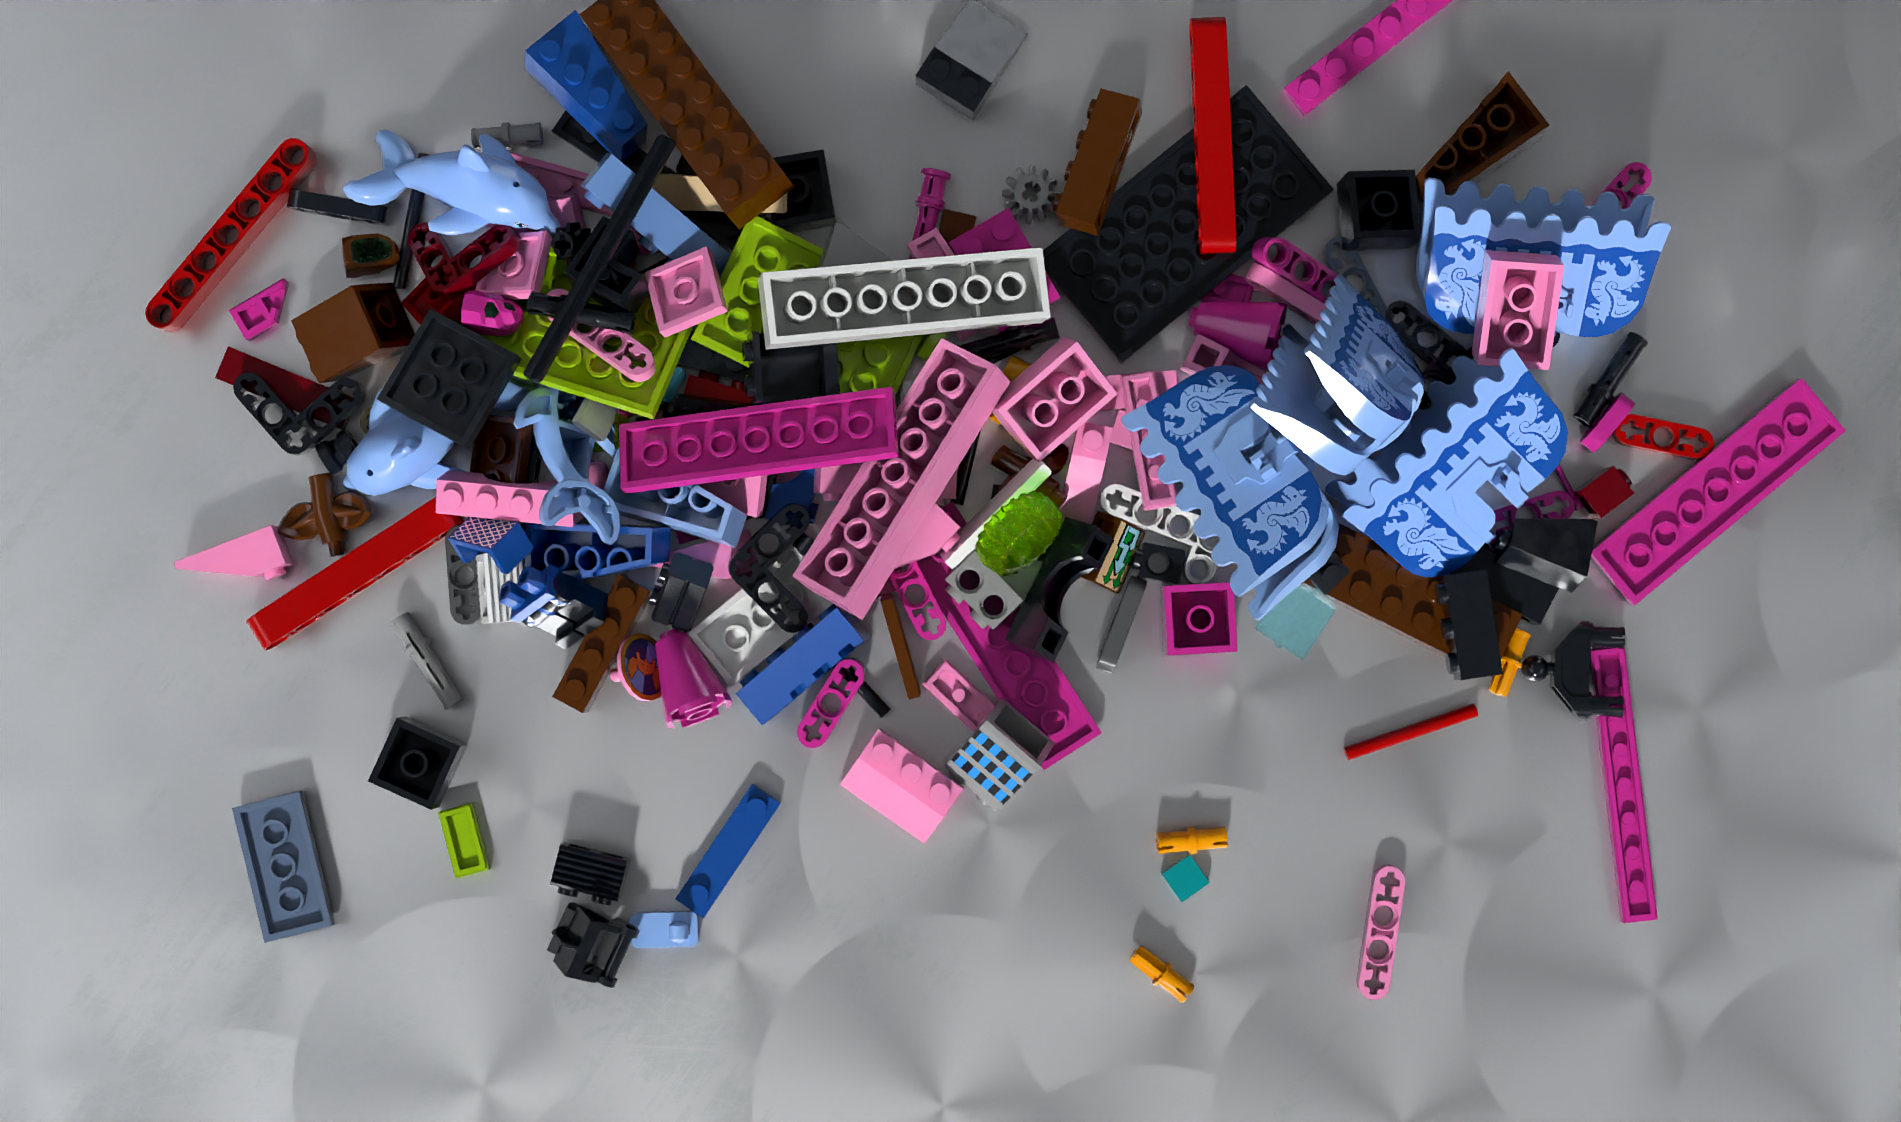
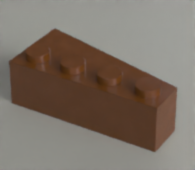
M1509 71L1481 101L1474 112L1458 127L1452 137L1444 143L1416 175L1417 196L1422 203H1424V183L1426 179L1436 178L1441 180L1444 184L1445 194L1449 196L1454 195L1463 182L1472 181L1477 184L1544 137L1550 126Z

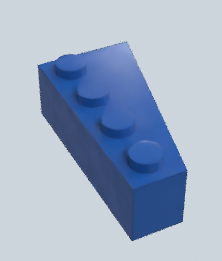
M576 10L525 50V71L618 160L623 162L646 143L648 124Z
M526 522V535L534 549L525 557V568L530 565L542 571L551 564L559 568L558 574L565 573L583 581L669 562L670 527L620 525L618 538L610 545L601 541L598 532L590 523L578 522L574 527L556 525L545 526Z
M832 604L818 616L821 621L812 629L807 625L792 638L795 643L786 651L780 648L765 661L769 666L762 672L758 673L756 670H753L739 682L743 688L736 695L761 725L770 721L872 636L856 616Z

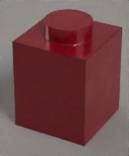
M1615 466L1604 468L1574 491L1593 520L1604 517L1635 494L1630 488L1632 482L1628 475L1622 469H1616Z

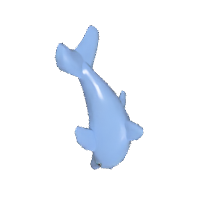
M379 130L375 141L382 155V170L360 180L349 181L343 188L347 197L355 202L370 206L386 204L396 199L406 188L428 194L453 208L428 222L429 230L450 236L471 233L489 223L516 228H530L536 231H547L553 237L557 234L555 229L561 227L560 222L550 211L546 191L535 177L516 165L514 157L503 143L487 134L479 136L482 152H478L471 146L464 144L458 151L435 153L415 160L413 150L403 138L389 130Z
M511 377L494 408L516 411L519 403L530 391L535 390L537 385L523 383ZM380 390L370 411L369 431L347 459V474L344 476L343 486L346 490L360 491L372 496L382 495L407 485L424 489H436V480L448 470H464L439 463L455 442L378 401L377 397L381 392Z
M537 384L536 389L530 391L517 406L513 424L516 429L533 424L535 437L531 444V450L540 451L549 472L558 482L544 495L539 508V519L542 525L553 526L566 515L581 512L596 529L601 541L612 545L617 540L620 530L618 509L614 500L604 490L591 484L589 479L590 460L596 440L571 423L585 398ZM574 401H577L576 409L574 407ZM614 423L605 441L597 442L613 459L619 445V432Z

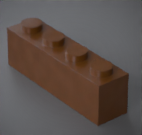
M1100 88L1097 99L1091 100L1087 111V119L1089 121L1086 130L1081 129L1076 140V150L1078 152L1075 160H1070L1065 170L1064 180L1067 181L1063 192L1059 191L1054 200L1053 211L1056 213L1059 225L1096 236L1099 235L1143 113L1139 98Z
M618 575L608 593L605 623L588 635H585L552 697L581 713L589 712L617 661L620 645L634 630L650 600L652 590L624 575Z

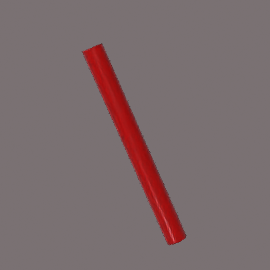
M1470 704L1344 747V753L1347 760H1351L1478 717V711L1474 704Z

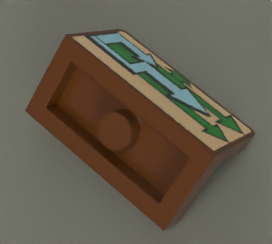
M1097 510L1092 524L1114 539V542L1100 570L1090 572L1080 578L1118 594L1133 563L1135 549H1139L1145 531L1123 519Z

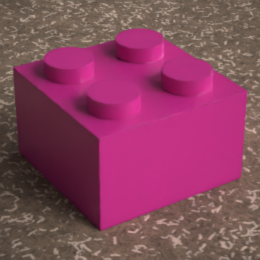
M1230 582L1160 587L1164 655L1238 652L1235 600Z

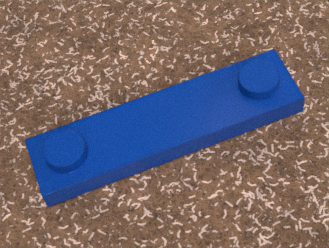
M752 784L675 900L704 918L781 802Z

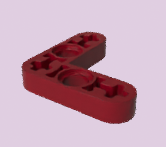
M423 222L416 225L410 231L407 241L431 288L443 299L454 300L510 258L519 249L521 237L511 226L496 224L453 256L443 235L430 231L428 222ZM427 239L428 243L431 245L425 247L424 240ZM439 255H443L441 261L436 266L431 267L433 260ZM482 255L480 262L470 268L471 262L477 256ZM444 276H449V283L443 278Z

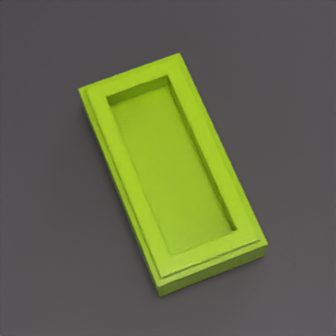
M474 803L439 811L438 815L455 879L491 869Z

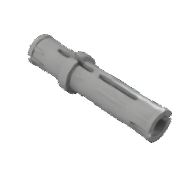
M409 612L391 621L389 624L406 647L404 650L407 657L411 656L443 704L444 709L447 710L462 701L464 697L461 696L445 668L429 646L431 641L428 636L423 637L410 617ZM434 672L436 673V675H437L438 678L440 679L441 683L439 682V680H438L437 677L435 676Z

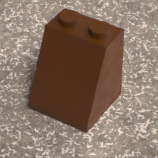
M393 283L351 285L291 320L296 331L297 340L304 349L310 363V370L318 383L333 382L341 378H347L405 352L415 333L395 288L392 287Z

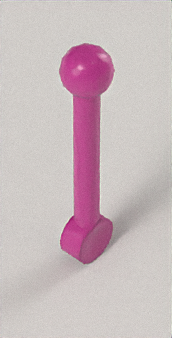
M1559 464L1555 471L1566 492L1574 500V510L1579 511L1583 509L1582 502L1574 493Z

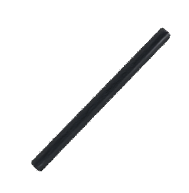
M661 134L655 139L524 370V376L536 383L543 381L670 157L676 143L668 136Z

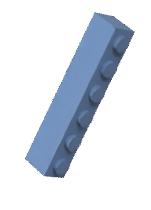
M606 153L582 182L581 186L587 190L584 197L598 209L605 205L614 213L636 174L613 154ZM651 188L629 229L632 228L641 236L638 242L654 255L658 250L668 258L664 264L707 246L713 252L720 278L730 257L726 250L653 188Z

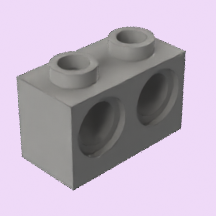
M976 550L945 579L949 584L945 590L958 604L963 600L966 601L973 609L969 614L970 617L982 629L988 625L993 630L1023 602ZM972 570L978 574L980 583L974 590H966L960 585L959 578L964 571ZM991 595L1000 597L1004 604L1002 612L995 616L987 614L983 608L984 600Z

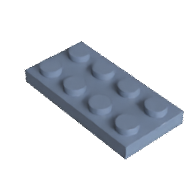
M303 790L232 808L264 943L335 925Z

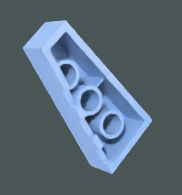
M618 445L604 491L614 500L619 515L660 527H670L674 531L737 548L747 515L696 484L624 494L620 489V445Z

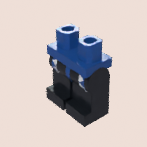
M551 564L542 571L529 565L519 575L518 584L508 580L500 589L499 602L512 608L511 620L517 623L522 621L529 627H539L556 636L555 644L565 650L582 639L584 634L588 635L605 623L608 593L568 574H558L559 568Z

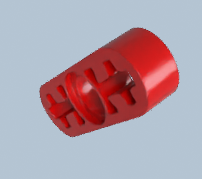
M1628 414L1612 433L1613 439L1622 446L1692 460L1706 457L1711 453L1714 446L1711 433L1704 428L1635 414ZM1630 421L1631 428L1644 430L1646 429V424H1649L1645 432V443H1642L1644 435L1634 434L1627 439L1626 432L1621 431V426L1627 425ZM1659 427L1666 428L1671 434V441L1665 447L1659 446L1654 441V432ZM1698 435V441L1703 443V448L1693 452L1694 447L1692 445L1684 443L1678 445L1680 438L1688 440Z

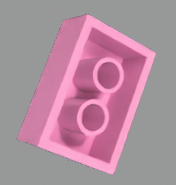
M1485 250L1471 353L1477 365L1500 367L1499 358L1506 349L1513 348L1527 369L1549 370L1565 266L1557 255Z
M1062 337L1008 385L992 413L1028 457L1040 462L1113 399L1117 393L1079 343Z

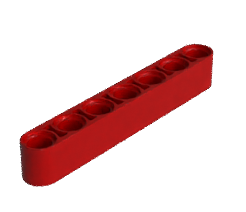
M1190 18L1189 39L1200 254L1236 252V219L1226 18Z
M297 138L287 139L280 144L148 303L145 315L147 321L152 326L166 332L179 331L286 204L289 190H297L314 170L317 164V156L310 146ZM303 149L304 158L302 161L292 164V154L296 150ZM280 175L282 177L281 186L277 190L271 191L269 188L271 179ZM253 202H259L260 211L257 215L249 217L247 213L248 207ZM232 228H237V239L233 243L227 244V232ZM215 254L216 263L214 267L205 270L204 261L206 257ZM192 280L194 290L189 296L184 297L182 287L187 281ZM170 307L172 316L169 321L162 323L160 314L163 309Z
M435 497L248 618L246 623L264 651L272 649L446 537L447 532L451 528L461 525L464 520L458 515L436 513Z

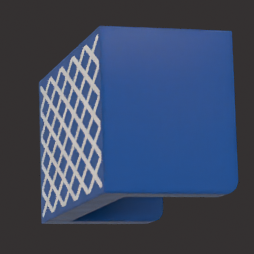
M468 517L448 537L462 562L470 563L480 552L489 553L500 572L504 574H509L534 549L520 523L517 521Z

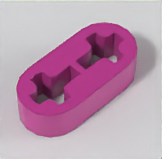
M1620 392L1614 397L1613 402L1607 405L1596 418L1593 426L1587 429L1579 442L1591 452H1596L1629 414L1635 403L1624 393Z

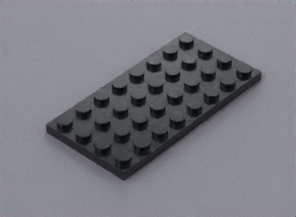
M1247 85L1230 98L1236 252L1200 254L1194 128L1113 193L1098 236L1070 228L1043 250L1045 271L1049 278L1120 364H1123L1252 258L1253 246L1259 239L1263 237H1278L1334 190Z

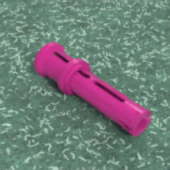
M932 168L921 169L923 181L920 196H917L915 199L919 210L912 241L936 228L938 213L945 208L946 202L943 201L946 182L951 179L950 173Z

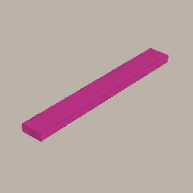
M1625 646L1624 649L1593 648L1590 650V675L1593 695H1620L1624 698V705H1609V707L1624 708L1622 718L1596 716L1620 922L1631 923L1657 920Z

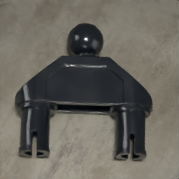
M1581 621L1552 651L1550 662H1547L1538 655H1531L1525 658L1522 662V674L1527 680L1532 682H1540L1546 676H1550L1551 690L1577 720L1587 721L1591 716L1622 718L1624 708L1609 707V705H1624L1623 696L1592 695L1589 692L1590 650L1593 647L1624 649L1625 639L1611 637L1625 636V627H1596L1589 621Z

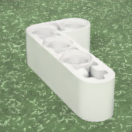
M1119 484L1109 485L1102 491L1098 501L1102 512L1189 547L1182 568V575L1186 582L1189 584H1207L1213 579L1218 565L1213 562L1211 557L1213 548L1206 546L1202 538H1199L1193 530L1194 522L1200 515L1190 511H1181L1177 506L1155 509V519L1152 522H1144L1138 516V508L1142 504L1140 492ZM1116 491L1120 493L1119 499L1126 503L1131 502V497L1136 498L1137 501L1131 508L1130 517L1125 515V512L1128 510L1125 506L1118 505L1115 509H1111L1110 501L1106 499V495L1112 496ZM1174 516H1181L1187 521L1188 528L1185 534L1177 535L1172 532L1170 521ZM1195 560H1200L1207 566V574L1202 580L1195 579L1190 574V565Z

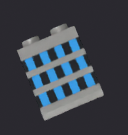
M1002 698L944 767L956 782L965 784L970 788L983 805L998 811L1040 768L1055 742Z

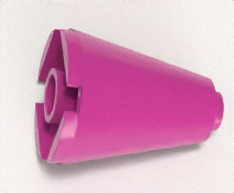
M1201 302L1199 308H1192L1188 326L1194 328L1193 335L1197 336L1200 334L1230 349L1239 358L1261 369L1269 370L1267 364L1271 360H1275L1272 352L1279 348L1278 340L1281 338V327L1285 323L1287 304L1280 302Z
M671 629L659 636L660 640L656 642L655 648L664 719L667 727L675 729L673 722H681L682 727H688L711 719L719 714L717 708L723 704L728 709L732 705L729 693L687 632Z

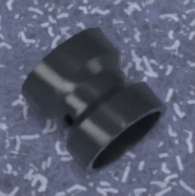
M345 428L336 433V437L333 440H324L315 445V448L324 466L334 475L343 470V466L347 464V459L358 443L350 431Z

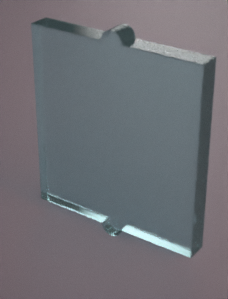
M1298 586L1260 620L1255 629L1276 642L1275 646L1277 648L1283 647L1303 660L1334 614L1335 609L1315 597L1314 591L1308 592Z

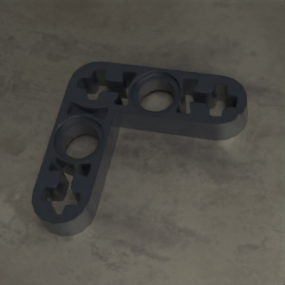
M1400 300L1391 303L1386 310L1385 319L1395 328L1407 347L1428 364L1422 372L1424 379L1430 377L1447 385L1453 384L1456 380V375L1452 367L1446 364L1448 358H1451L1453 355L1470 358L1468 351L1410 303ZM1404 313L1406 316L1403 321H1400L1398 324L1393 321L1395 314ZM1416 322L1418 326L1415 327L1411 335L1406 333ZM1423 331L1432 334L1435 340L1434 346L1429 348L1421 346L1418 343L1417 334ZM1443 344L1445 348L1437 357L1433 355L1440 345ZM1424 390L1422 402L1418 407L1422 410L1429 408L1431 405L1427 392Z
M251 372L243 373L237 377L233 385L234 394L277 444L285 452L297 456L304 455L312 450L315 445L321 442L362 405L366 396L364 387L358 381L350 378H341L297 416L272 386L258 374ZM247 381L251 383L257 382L255 390L258 394L266 398L269 393L270 398L260 403L255 396L245 395L247 387L244 384ZM344 386L350 389L355 387L352 393L355 399L352 402L345 399L337 405L343 409L339 414L337 408L329 403L328 399L332 398L333 401L337 402L344 395L342 391ZM277 404L282 409V418L279 422L270 424L265 418V411L269 406ZM326 407L331 412V420L327 425L320 427L314 422L313 416L317 409ZM304 421H306L311 429L317 432L315 436L310 432L303 435L300 439L303 443L301 447L289 445L292 442V437L290 436L292 432L301 434L307 429L306 426L302 425Z
M789 503L783 506L732 555L728 562V571L732 579L781 629L789 633H796L804 629L808 621V613L800 601L767 568L809 526V513L802 505L797 503ZM788 511L794 514L801 511L802 515L799 519L802 524L799 527L795 525L789 526L785 532L791 536L785 540L782 534L772 526L776 522H778L780 527L784 526L788 521L786 516ZM768 533L777 536L779 541L777 549L771 553L763 552L759 548L760 538ZM753 546L756 553L766 560L760 565L758 560L755 559L749 566L752 571L751 574L747 576L745 573H741L738 576L735 573L738 569L736 562L739 559L746 562L753 556L747 551ZM770 582L777 586L778 594L774 600L766 602L759 598L758 590L762 584ZM785 595L788 596L789 600L785 601L784 604L791 611L800 610L797 615L800 621L796 625L793 622L784 623L787 617L779 607L776 613L770 610L779 605Z

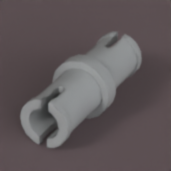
M507 122L502 123L501 127L471 129V141L474 150L481 149L479 136L487 134L503 143L507 150H513V146L543 145V130L540 122L513 126Z

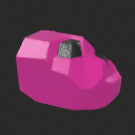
M478 290L468 291L464 294L461 322L464 327L477 334L503 337L514 333L523 323L524 314L521 307L516 302L505 299L502 295L483 293Z

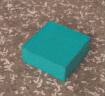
M1189 853L1161 873L1181 902L1210 883Z

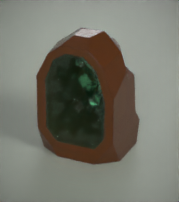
M375 233L342 238L346 278L379 274L381 271L393 267L400 260L399 248L390 237Z

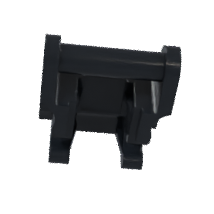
M571 902L566 907L557 928L552 930L553 937L547 950L555 954L553 962L565 977L591 983L598 982L606 987L613 988L617 982L615 976L633 938L638 937L640 930L619 917L609 920L586 907ZM610 932L620 933L604 969L597 967L598 956L595 953L603 936Z

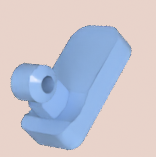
M692 910L637 912L629 919V923L640 930L638 937L633 938L631 941V945L636 948L695 946L699 941V915Z

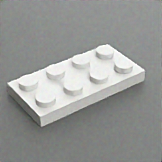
M793 547L767 569L804 606L808 613L807 626L833 603L809 590L792 576L804 558ZM770 582L762 584L758 590L759 598L766 602L774 600L778 594L777 586ZM742 589L687 634L729 686L732 687L798 632L789 633L781 629ZM785 595L781 603L770 610L776 613L779 607L787 617L784 623L793 622L796 625L800 621L797 616L800 610L791 611L784 604L785 601L789 600L788 596Z

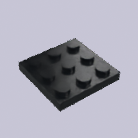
M430 309L378 395L377 400L469 450L522 359L517 354Z

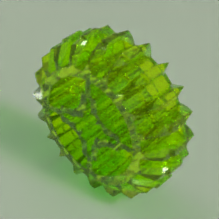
M1031 491L1028 494H1020L1017 499L1011 498L1007 505L1001 506L996 514H992L991 520L984 524V530L978 534L979 540L976 542L975 547L980 561L986 568L1004 577L1009 576L1011 573L1017 574L1022 568L1027 569L1029 564L1037 561L1041 554L1046 553L1045 550L1049 545L1053 544L1054 537L1060 533L1059 528L1063 523L1061 519L1063 514L1058 510V506L1042 492Z

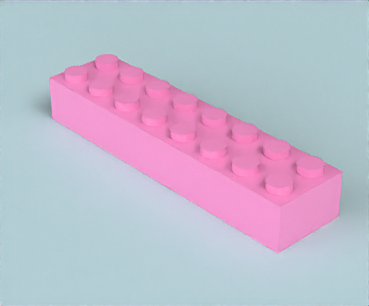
M941 338L896 410L899 457L863 462L792 575L796 580L814 593L863 620L1010 384L1009 379L997 365Z

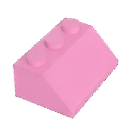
M880 728L840 784L923 843L931 836L964 790L961 784Z

